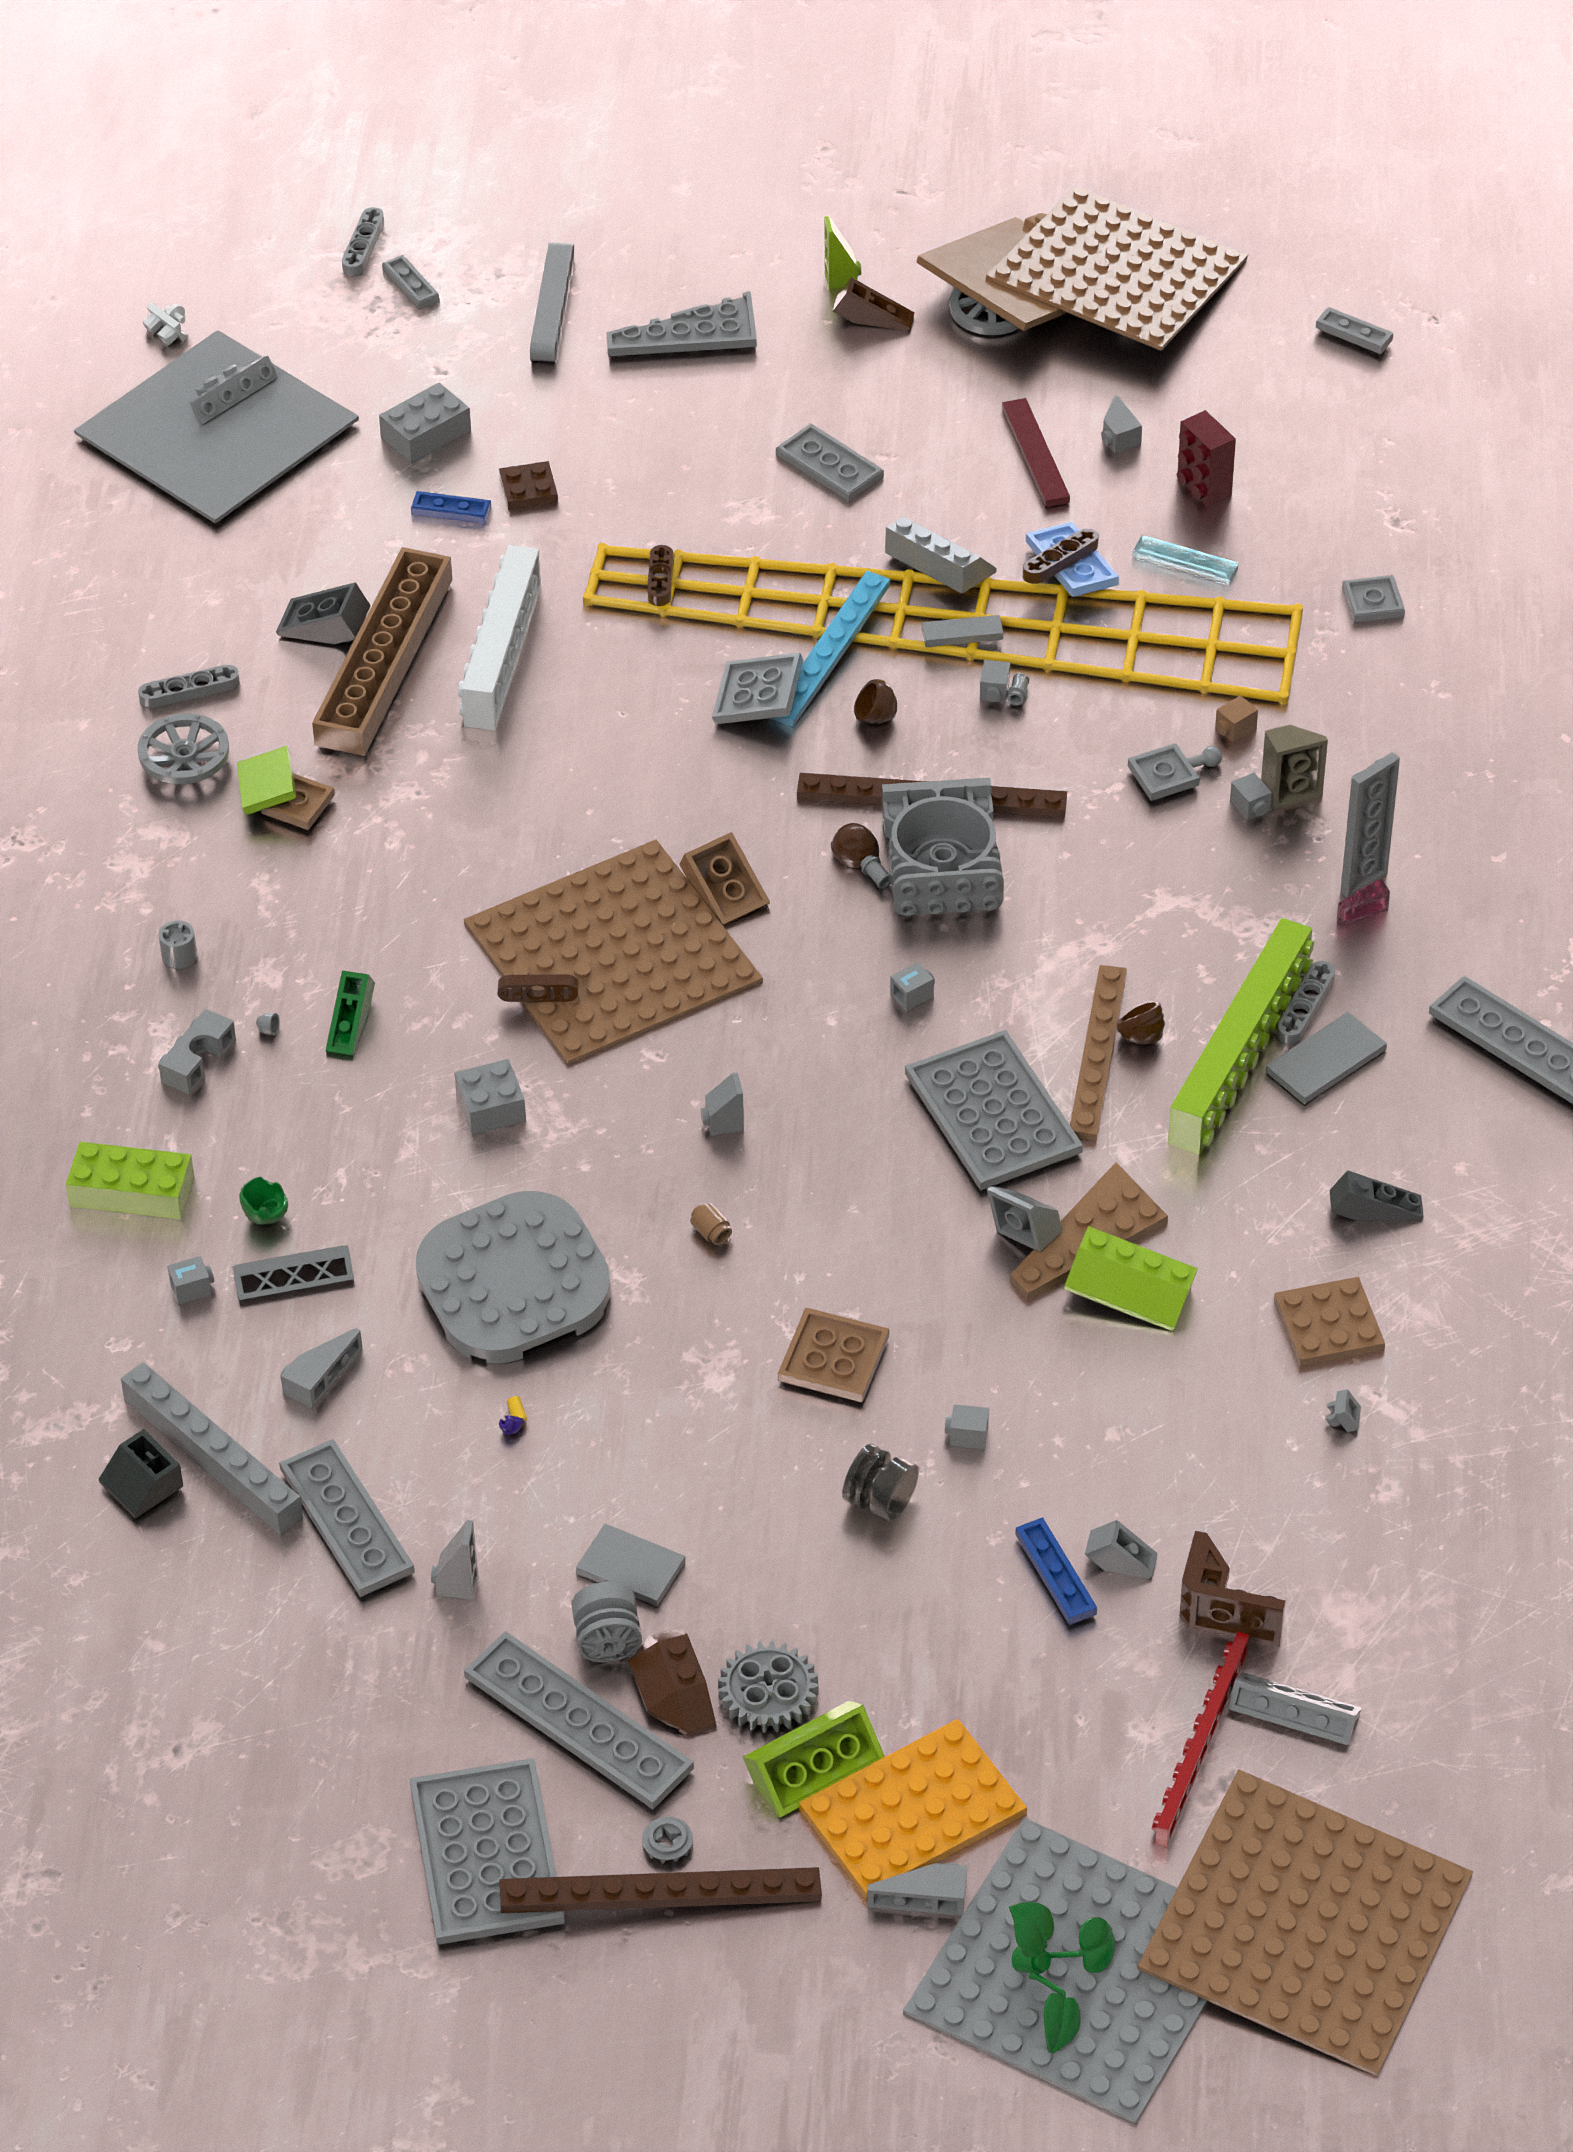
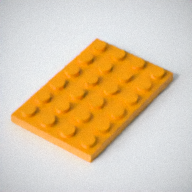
M958 1718L799 1802L800 1812L866 1901L869 1884L938 1863L1027 1815V1806Z

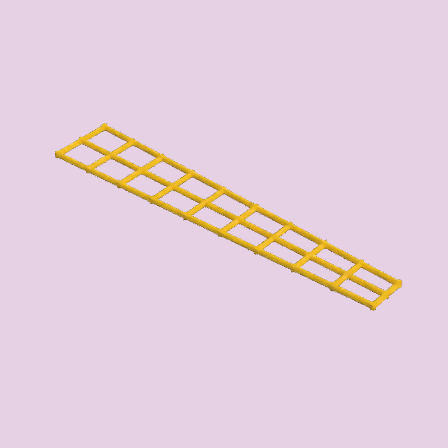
M605 543L597 545L596 556L590 569L585 593L583 594V604L585 606L596 605L659 614L661 617L673 616L735 625L737 628L751 627L812 636L814 639H819L827 629L823 626L828 607L841 608L847 598L831 596L836 576L862 578L868 570L892 581H903L897 604L879 602L873 610L874 612L895 614L890 637L858 632L852 642L885 646L892 650L899 648L963 657L969 661L977 659L1010 662L1012 665L1040 668L1047 672L1054 670L1118 679L1124 683L1132 681L1200 691L1202 694L1210 692L1231 696L1241 695L1245 698L1278 702L1281 705H1286L1289 701L1303 615V605L1299 603L1294 605L1229 600L1223 597L1206 598L1149 593L1145 590L1104 589L1075 596L1135 602L1130 630L1063 623L1067 598L1071 595L1062 584H1030L1023 581L991 579L988 577L972 587L980 588L975 612L908 605L913 582L945 585L924 573L914 572L910 569L906 571L839 566L835 563L817 564L760 559L758 556L748 558L683 552L680 549L673 551L671 600L664 606H655L649 602L595 595L599 580L648 585V575L602 570L606 556L650 559L651 549L610 546ZM683 562L749 568L744 586L678 579ZM759 569L826 575L821 595L755 588ZM675 589L734 595L741 596L737 615L671 606ZM990 589L1058 595L1052 621L1000 615L1001 624L1005 627L1049 631L1045 658L977 649L979 642L968 643L967 647L953 645L925 647L924 641L900 638L905 615L944 620L993 616L992 614H985ZM751 598L818 605L814 624L812 626L748 617ZM1155 603L1212 608L1213 613L1208 639L1141 632L1145 604ZM1235 610L1292 615L1286 648L1218 640L1223 611ZM1060 633L1128 640L1123 669L1055 660ZM1138 642L1206 649L1201 681L1133 671ZM1216 651L1285 658L1279 692L1211 682Z

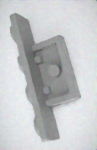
M263 356L247 367H236L235 364L222 369L221 375L204 380L203 386L196 389L198 397L190 402L199 424L206 423L275 380L277 374L269 356Z

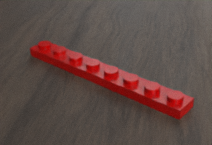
M1238 1631L1234 1641H1228L1223 1654L1225 1663L1223 1666L1218 1665L1213 1678L1215 1687L1213 1690L1208 1689L1203 1702L1205 1711L1203 1715L1198 1713L1193 1726L1195 1735L1193 1739H1187L1183 1749L1185 1759L1183 1763H1177L1172 1780L1175 1783L1172 1788L1167 1787L1164 1793L1162 1805L1165 1807L1162 1813L1157 1812L1154 1817L1152 1830L1156 1831V1845L1168 1847L1233 1690L1235 1679L1238 1677L1247 1656L1248 1634Z

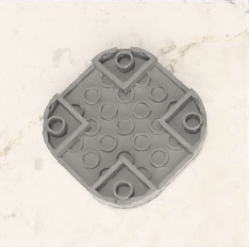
M522 1191L511 1193L453 1216L439 1223L424 1237L416 1255V1272L422 1295L425 1294L443 1326L448 1342L462 1355L470 1359L472 1356L484 1358L486 1363L502 1364L523 1359V1351L573 1330L577 1336L586 1332L602 1318L604 1309L611 1298L608 1265L580 1215L565 1200L545 1192Z

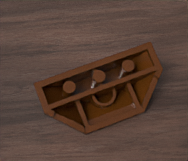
M675 1628L650 1635L629 1660V1666L647 1713L663 1723L679 1729V1732L685 1736L717 1728L707 1683L688 1634L680 1628Z

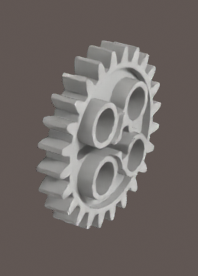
M760 1641L757 1645L758 1649L755 1650L751 1646L746 1645L745 1654L736 1650L735 1660L727 1658V1668H721V1678H718L719 1700H722L723 1710L729 1709L730 1719L738 1716V1725L741 1726L748 1721L750 1722V1730L753 1731L757 1725H761L763 1733H766L768 1726H773L776 1732H779V1724H784L790 1729L792 1719L801 1723L802 1713L805 1715L811 1714V1706H816V1696L819 1695L818 1674L814 1673V1664H808L807 1655L798 1657V1648L788 1652L786 1643L782 1644L779 1649L775 1648L774 1641L770 1642L768 1648H764Z

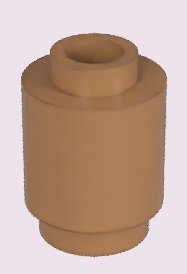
M711 1203L700 1204L692 1211L690 1223L709 1243L721 1245L731 1236L732 1229L730 1228L729 1221Z

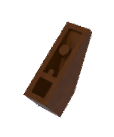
M852 277L837 295L833 312L853 323L909 331L915 313Z

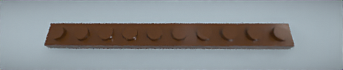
M800 773L797 799L882 805V784L927 781ZM991 786L993 813L1065 818L1067 791Z
M819 1867L499 1879L501 1913L821 1901L822 1898Z

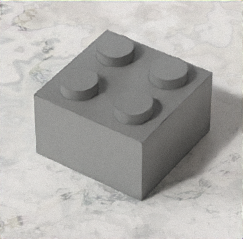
M509 1059L454 1072L456 1095L471 1135L526 1122L525 1099Z

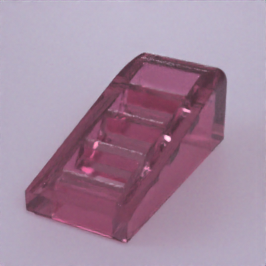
M1383 880L1374 881L1338 903L1337 924L1342 926L1388 911L1390 890Z

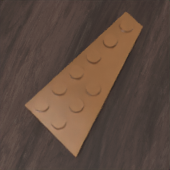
M1115 1162L1060 1221L1062 1232L1041 1252L1034 1249L1010 1274V1282L1026 1300H1029L1068 1278L1088 1226L1133 1243L1167 1224L1168 1215Z

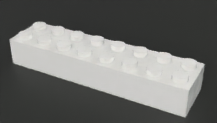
M508 545L506 554L500 557V572L495 573L494 590L489 591L488 608L483 609L482 626L477 627L476 644H472L470 650V663L466 662L465 679L460 681L458 686V696L462 697L459 713L464 718V727L496 730L541 589L539 548Z

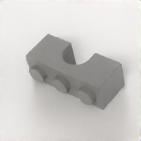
M205 1009L199 1017L192 1021L189 1029L183 1036L177 1038L171 1050L161 1057L158 1064L161 1083L190 1094L205 1077L203 1059L198 1055L209 1053L221 1058L236 1040L234 1021Z

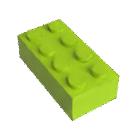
M79 1141L65 1184L69 1207L181 1220L194 1180L192 1156L185 1153Z

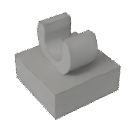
M1348 1389L1337 1391L1336 1401L1327 1404V1408L1332 1415L1326 1416L1325 1419L1330 1426L1342 1424L1347 1432L1358 1430L1361 1412L1360 1404Z

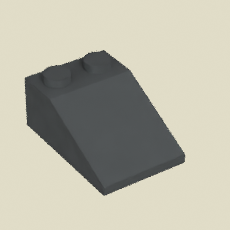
M356 582L291 598L276 633L278 636L329 644L351 642L355 640L371 605Z

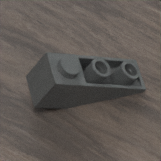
M1349 1170L1329 1190L1331 1212L1356 1221L1422 1220L1424 1218L1421 1195Z

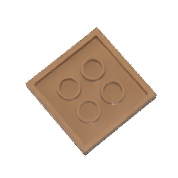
M1359 1276L1276 1292L1274 1294V1302L1299 1367L1385 1351L1384 1338Z
M805 1307L778 1371V1381L863 1402L888 1341L889 1328Z

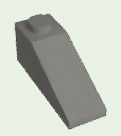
M357 1328L352 1329L298 1355L290 1365L285 1366L281 1373L280 1379L283 1394L313 1409L363 1349L361 1330Z
M467 1520L440 1553L438 1565H433L431 1583L436 1584L437 1596L473 1600L478 1579L474 1523L472 1520Z
M934 1863L869 1884L867 1889V1908L962 1916L964 1914L967 1866L956 1863Z

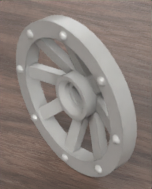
M954 288L950 296V313L961 327L983 335H1001L1019 329L1009 321L996 323V313L971 297L961 299L965 294L957 288ZM977 303L967 315L961 310L963 307ZM982 311L988 312V323L975 319Z
M175 714L159 719L143 732L138 742V756L142 768L151 777L170 784H191L211 777L224 766L229 756V741L226 731L215 720L199 714ZM190 727L187 739H180L175 728ZM200 728L211 733L210 736L196 745L195 742ZM166 731L172 745L168 746L155 738ZM217 741L219 742L218 751L202 753ZM149 747L156 749L166 754L167 756L149 757ZM209 761L207 764L201 767L196 763ZM173 764L169 769H165L158 766Z

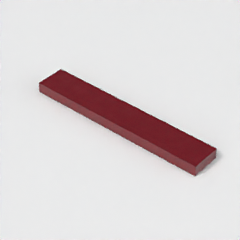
M1022 398L1002 402L1003 413L1045 507L1070 503L1069 492L1027 399Z

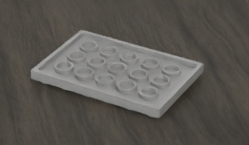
M1006 1030L905 1066V1075L980 1190L1083 1153V1144Z
M534 1758L410 1778L437 1945L565 1924L563 1911L501 1913L499 1879L557 1877Z

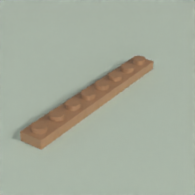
M1099 965L1070 1126L1079 1140L1097 1142L1127 968Z

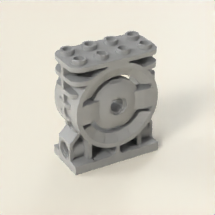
M990 777L882 784V827L885 837L890 839L889 867L895 911L900 915L912 916L991 911L1000 907L1004 897V878L993 824Z

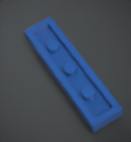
M1042 1517L1016 1527V1537L1068 1624L1071 1625L1097 1615L1096 1604L1044 1518Z

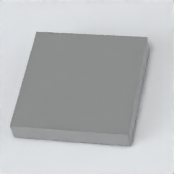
M1394 575L1345 580L1342 582V589L1353 623L1405 617V608Z

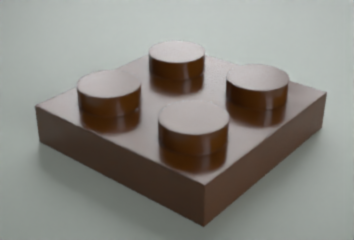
M549 461L499 468V477L508 510L558 502V494Z

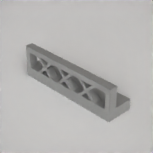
M347 1244L232 1265L239 1300L354 1279ZM344 1258L347 1274L333 1276L325 1269L333 1259ZM326 1261L323 1267L316 1264V1262ZM312 1264L320 1270L313 1281L306 1282L297 1276L303 1265ZM298 1266L294 1273L287 1269L288 1267ZM283 1269L291 1275L285 1286L277 1287L268 1281L274 1270ZM269 1271L265 1278L258 1274ZM322 1273H325L330 1277L319 1279ZM254 1274L262 1280L256 1291L243 1292L241 1276ZM294 1278L302 1282L290 1285ZM265 1283L272 1287L261 1290Z
M1244 1672L1235 1679L1228 1706L1229 1710L1345 1745L1350 1743L1355 1722L1359 1718L1362 1709Z

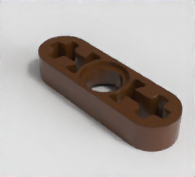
M657 545L650 551L647 594L649 603L655 606H664L671 600L674 561L673 550L666 545ZM660 557H664V563H659ZM657 573H664L667 576L663 578H657L654 575ZM657 588H662L661 594H657Z
M568 974L505 975L498 980L497 995L506 1002H568L577 998L579 982L576 977ZM533 986H542V987H544L545 989L538 991V990H533L532 987H533Z

